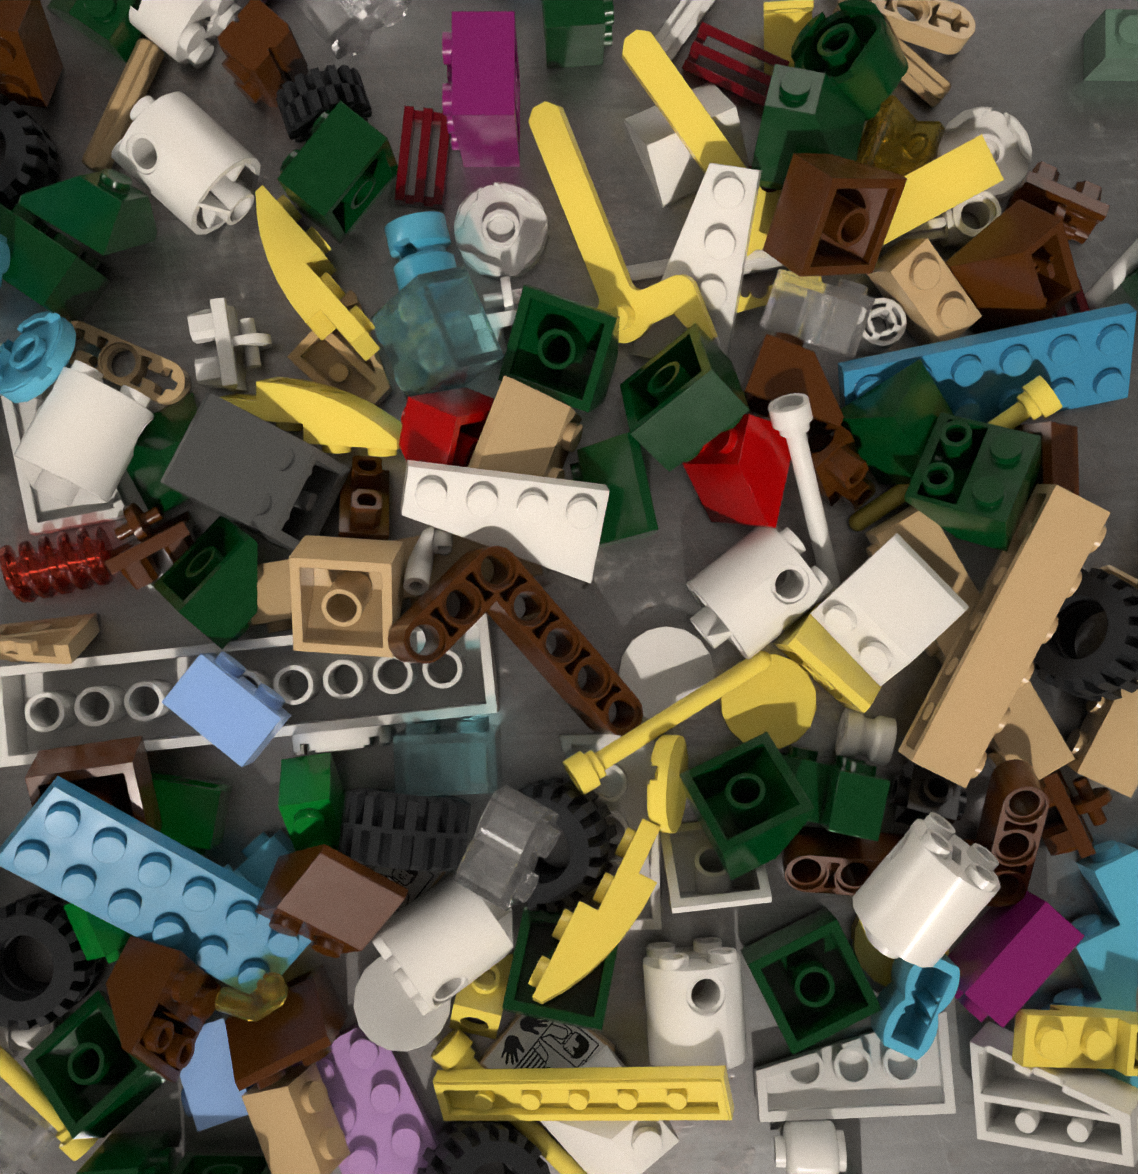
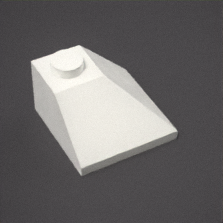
M606 1045L580 1068L626 1066ZM669 1120L540 1121L587 1174H642L679 1142Z

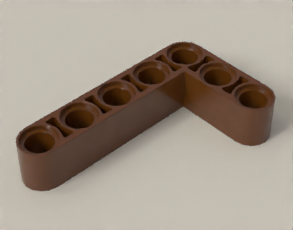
M498 545L472 549L463 554L389 630L387 640L393 656L403 662L427 664L440 659L487 612L592 731L623 736L642 723L643 708L636 695L517 557L505 547ZM485 557L491 561L494 568V574L490 582L484 579L481 572V565ZM452 591L460 600V609L455 617H452L446 608L447 597ZM518 595L522 596L526 607L521 618L516 615L514 610V602ZM417 626L423 630L426 639L425 646L419 653H416L410 644L411 633ZM551 631L556 637V648L552 654L549 653L546 646V639ZM583 667L586 671L587 679L584 687L581 689L577 678L579 671ZM614 702L617 712L614 721L611 723L608 713L610 706Z
M1019 759L1002 762L993 770L988 784L976 840L962 839L970 846L973 843H977L985 847L999 862V865L993 871L998 877L1001 888L986 906L1008 907L1017 904L1024 898L1028 890L1049 809V800L1032 766L1026 761ZM802 827L781 852L785 879L789 886L802 892L854 896L905 834L880 832L879 840L874 841L827 831L825 828Z

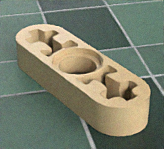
M838 0L837 4L846 0ZM869 0L877 5L895 38L943 54L953 55L958 53L975 32L976 24L972 14L965 7L948 0ZM897 7L909 10L915 16L916 21H909L898 12Z
M70 322L74 326L77 339L84 337L86 342L102 350L97 358L83 350L76 352V349H74L68 363L73 365L75 360L81 361L104 375L103 379L121 387L122 385L131 387L152 401L164 406L174 404L190 394L192 386L190 376L184 368L175 362L85 322ZM122 351H130L135 358L133 371L127 376H116L111 367L114 356ZM148 369L163 377H168L171 371H173L171 378L177 382L174 391L166 389L161 395L162 387L145 378Z

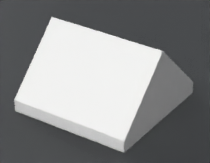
M712 82L692 89L741 161L748 168L749 161L736 106ZM657 106L624 119L626 128L662 208L696 194L705 174Z
M699 822L683 823L676 833L660 832L667 901L672 914L772 902L765 864L730 880Z

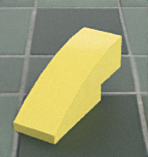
M982 134L904 176L907 178V182L883 245L1004 180Z

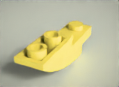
M262 185L255 191L256 215L266 257L278 284L294 309L321 341L337 328L359 355L367 361L380 349L369 335L376 327L357 305L348 311L339 301L346 294L331 277L337 270L325 256L331 250L330 246L312 226L305 232L297 224L303 217L284 194L276 200Z
M277 376L256 381V394L233 393L220 396V398L266 422H276V427L284 431L303 430V441L309 444L322 445L324 453L351 452V447L367 448L368 455L389 457L396 456L397 449H400L399 439L402 424L398 419L373 403L326 384Z
M642 819L637 831L627 827L615 852L623 860L615 876L605 872L593 897L594 901L601 904L598 910L579 901L574 913L564 909L552 934V937L559 940V944L551 960L543 955L541 956L528 982L529 985L536 988L532 996L534 1001L544 1004L571 988L596 968L625 937L642 912L657 884L656 881L639 872L661 827L645 819Z
M1050 1005V1010L1020 1009L1015 1016L1012 1060L1022 1067L1115 1069L1125 1076H1138V1012L1069 1005Z

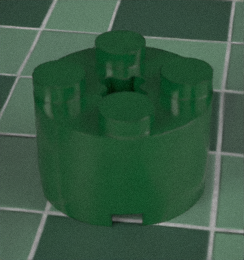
M846 0L838 3L840 11L827 18L822 11L805 25L792 46L791 58L794 61V68L825 73L866 115L865 121H867L879 112L881 103L896 89L901 78L908 70V62L877 5L869 0Z

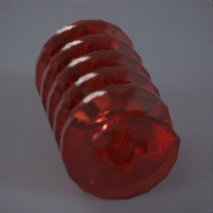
M101 526L97 527L96 539L92 540L86 528H78L76 532L77 543L73 544L68 533L60 532L57 536V548H54L49 537L43 536L38 540V552L35 551L30 541H21L18 550L19 556L16 555L10 545L1 546L0 566L6 586L16 599L22 603H31L38 597L42 599L53 598L57 592L60 594H71L76 587L80 590H88L95 583L99 586L110 585L115 574H111L104 562L112 557L111 551L113 548L105 530Z

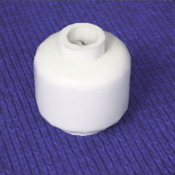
M830 1119L786 1121L783 1126V1136H774L773 1138L775 1167H785L786 1174H839V1172H846L847 1170L843 1130H836Z

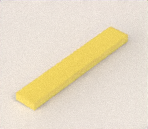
M726 1065L451 1069L447 1071L437 1070L432 1081L443 1121L732 1120L734 1113V1103Z

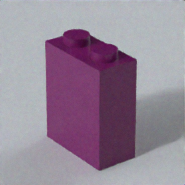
M1028 890L1024 898L1017 904L1008 907L991 906L948 955L960 970L959 985L954 997L980 1022H983L989 1015L1004 1028L1084 938V935L1049 903Z

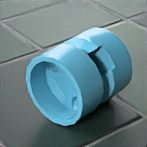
M435 211L417 212L404 215L387 223L384 230L390 255L393 258L399 259V262L393 269L401 297H429L447 292L461 283L454 254L446 251L451 244V239L443 213Z

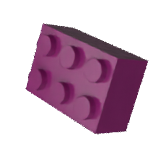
M452 11V31L442 33L443 63L447 65L448 83L442 84L443 115L447 116L448 134H451L452 150L460 151L464 167H520V66L515 11Z

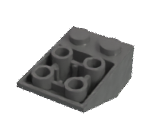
M206 392L160 483L273 545L293 552L305 535H319L351 469L313 445L210 392Z

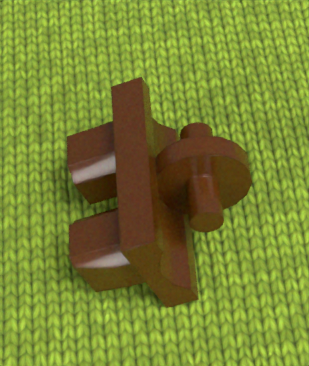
M1043 161L1038 162L1032 171L1029 170L1010 196L1005 211L1018 199L1023 200L1061 218L1067 239L1083 244L1095 226L1107 217L1110 205L1101 202L1102 188L1087 180L1077 182L1072 189L1057 183L1060 175L1057 167Z
M840 426L834 431V436L817 434L808 438L821 498L831 507L841 499L855 511L860 509L875 494L876 489L874 483L865 477L868 466L866 461L859 456L852 433L843 426Z
M355 455L352 457L351 467H348L351 471L339 493L338 537L389 540V470H382V459L379 457Z
M136 503L123 507V513L127 522L115 527L114 532L120 541L132 535H135L136 538L111 551L112 557L104 562L111 574L113 575L121 571L136 590L159 578L161 572L150 555L164 548L174 564L196 541L192 533L196 522L189 511L152 528L151 525L164 519V515L158 506L146 512H143Z
M1059 768L1039 780L1049 800V808L1056 806L1062 817L1061 820L1044 826L1042 838L1051 856L1078 850L1081 858L1096 854V850L1092 844L1094 838L1082 814L1088 813L1093 826L1106 823L1108 820L1102 807L1111 802L1113 797L1107 787L1092 789L1085 776L1078 777L1072 781L1078 793L1077 796L1073 797Z

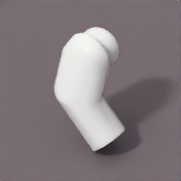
M429 526L422 531L407 562L403 586L409 594L419 596L428 590L434 555L446 556L452 552L453 533L436 529L433 526Z

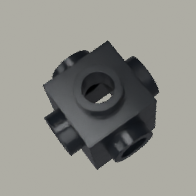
M908 760L902 767L901 775L895 777L891 789L890 802L897 805L894 821L907 824L910 829V826L917 819H925L930 812H934L944 817L952 825L957 820L960 821L964 815L967 794L961 791L960 785Z

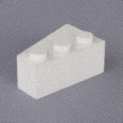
M990 1021L970 1040L977 1139L1135 1167L1138 1161L1137 1087L1097 1069L1022 1067L1012 1060L1014 1032Z

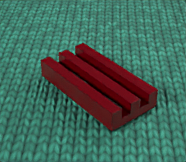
M702 21L682 69L764 107L772 76L705 46L707 37L773 67L775 64L788 66L790 62ZM699 55L768 86L765 94L762 95L697 65L696 62Z
M404 105L394 199L396 205L444 210L451 134H448L447 116L443 115V109L442 113L434 112L433 108L423 107V111L415 110L414 106ZM415 123H422L414 195H409L408 185ZM432 125H441L433 197L425 196Z

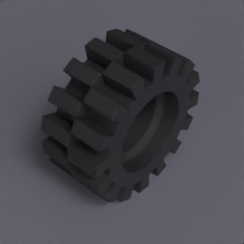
M327 65L324 71H319L318 67L310 69L311 74L305 76L300 73L294 76L295 82L286 81L282 85L283 89H278L276 93V101L288 136L291 140L294 139L296 143L300 144L310 139L312 127L318 117L327 110L332 111L340 101L367 122V117L372 115V109L360 73L354 67L349 69L348 65H341L337 70L335 65Z

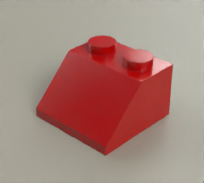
M466 387L409 396L401 416L402 429L399 439V447L406 462L407 460L468 467L494 398Z
M744 414L734 428L718 434L703 446L695 458L682 464L711 522L726 525L776 528L791 461L787 440L785 437L780 436L778 430L772 427L771 421L751 414Z

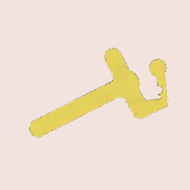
M636 29L627 36L623 42L621 57L704 174L709 163L746 168L650 31ZM759 186L747 256L755 250H763L782 190L766 192ZM789 270L785 281L767 286L766 294L762 298H755L750 291H748L747 297H742L740 292L737 313L794 297L807 298L813 296L821 286L822 277H799Z
M547 101L533 107L528 123L599 298L597 309L620 316L618 343H629L639 340L648 333L654 323L672 315H675L687 329L696 323L714 341L718 337L699 287L692 277L684 274L675 275L645 289H639L633 284L563 107Z

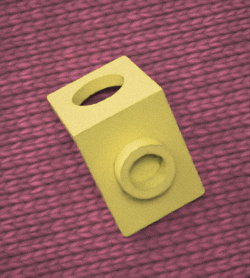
M814 0L763 2L764 50L789 61V67H794V61L791 58L792 46L798 34L812 19ZM764 63V73L772 76L774 67Z
M513 954L507 955L456 994L449 1028L455 1029L459 1027L463 1032L496 1039L502 1017V1006ZM464 1017L477 1018L486 1022V1024L473 1023Z

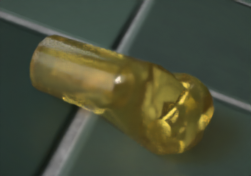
M268 972L263 975L264 980H258L257 989L251 993L223 987L216 996L215 1009L218 1012L249 1022H258L283 1006L288 996V986L285 984L281 974Z

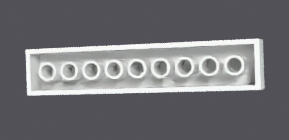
M485 613L440 659L427 664L403 662L395 656L391 658L293 651V635L230 641L223 649L212 643L76 658L71 664L30 663L0 667V768L32 764L39 750L142 735L146 751L212 744L162 703L163 699L202 653L214 652L219 655L221 652L229 654L245 667L246 671L243 673V676L257 688L261 683L267 685L285 700L282 708L290 713L291 717L274 737L498 713L500 710L491 617ZM417 626L411 633L410 644L412 649L419 653L425 646L426 639L423 630Z

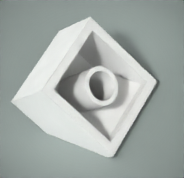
M896 533L830 593L810 614L881 687L920 655L969 606Z

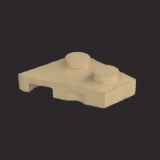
M350 289L340 302L348 311L357 305L363 312L359 298ZM337 328L322 341L311 331L287 356L313 382L326 384L352 393L376 406H379L393 391L379 352L377 351L365 361Z
M92 613L1 624L0 660L71 664L100 632L97 615Z

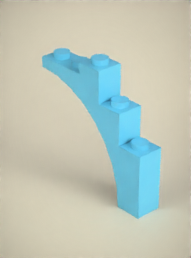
M1105 841L1094 846L1096 854L1076 862L1101 914L1085 915L1071 923L1084 935V938L1068 955L1084 987L1061 991L1054 996L1053 1002L1042 1007V1010H1050V1005H1069L1136 1012V992L1138 988V849L1119 841ZM1097 1069L1138 1088V1076H1125L1115 1069Z

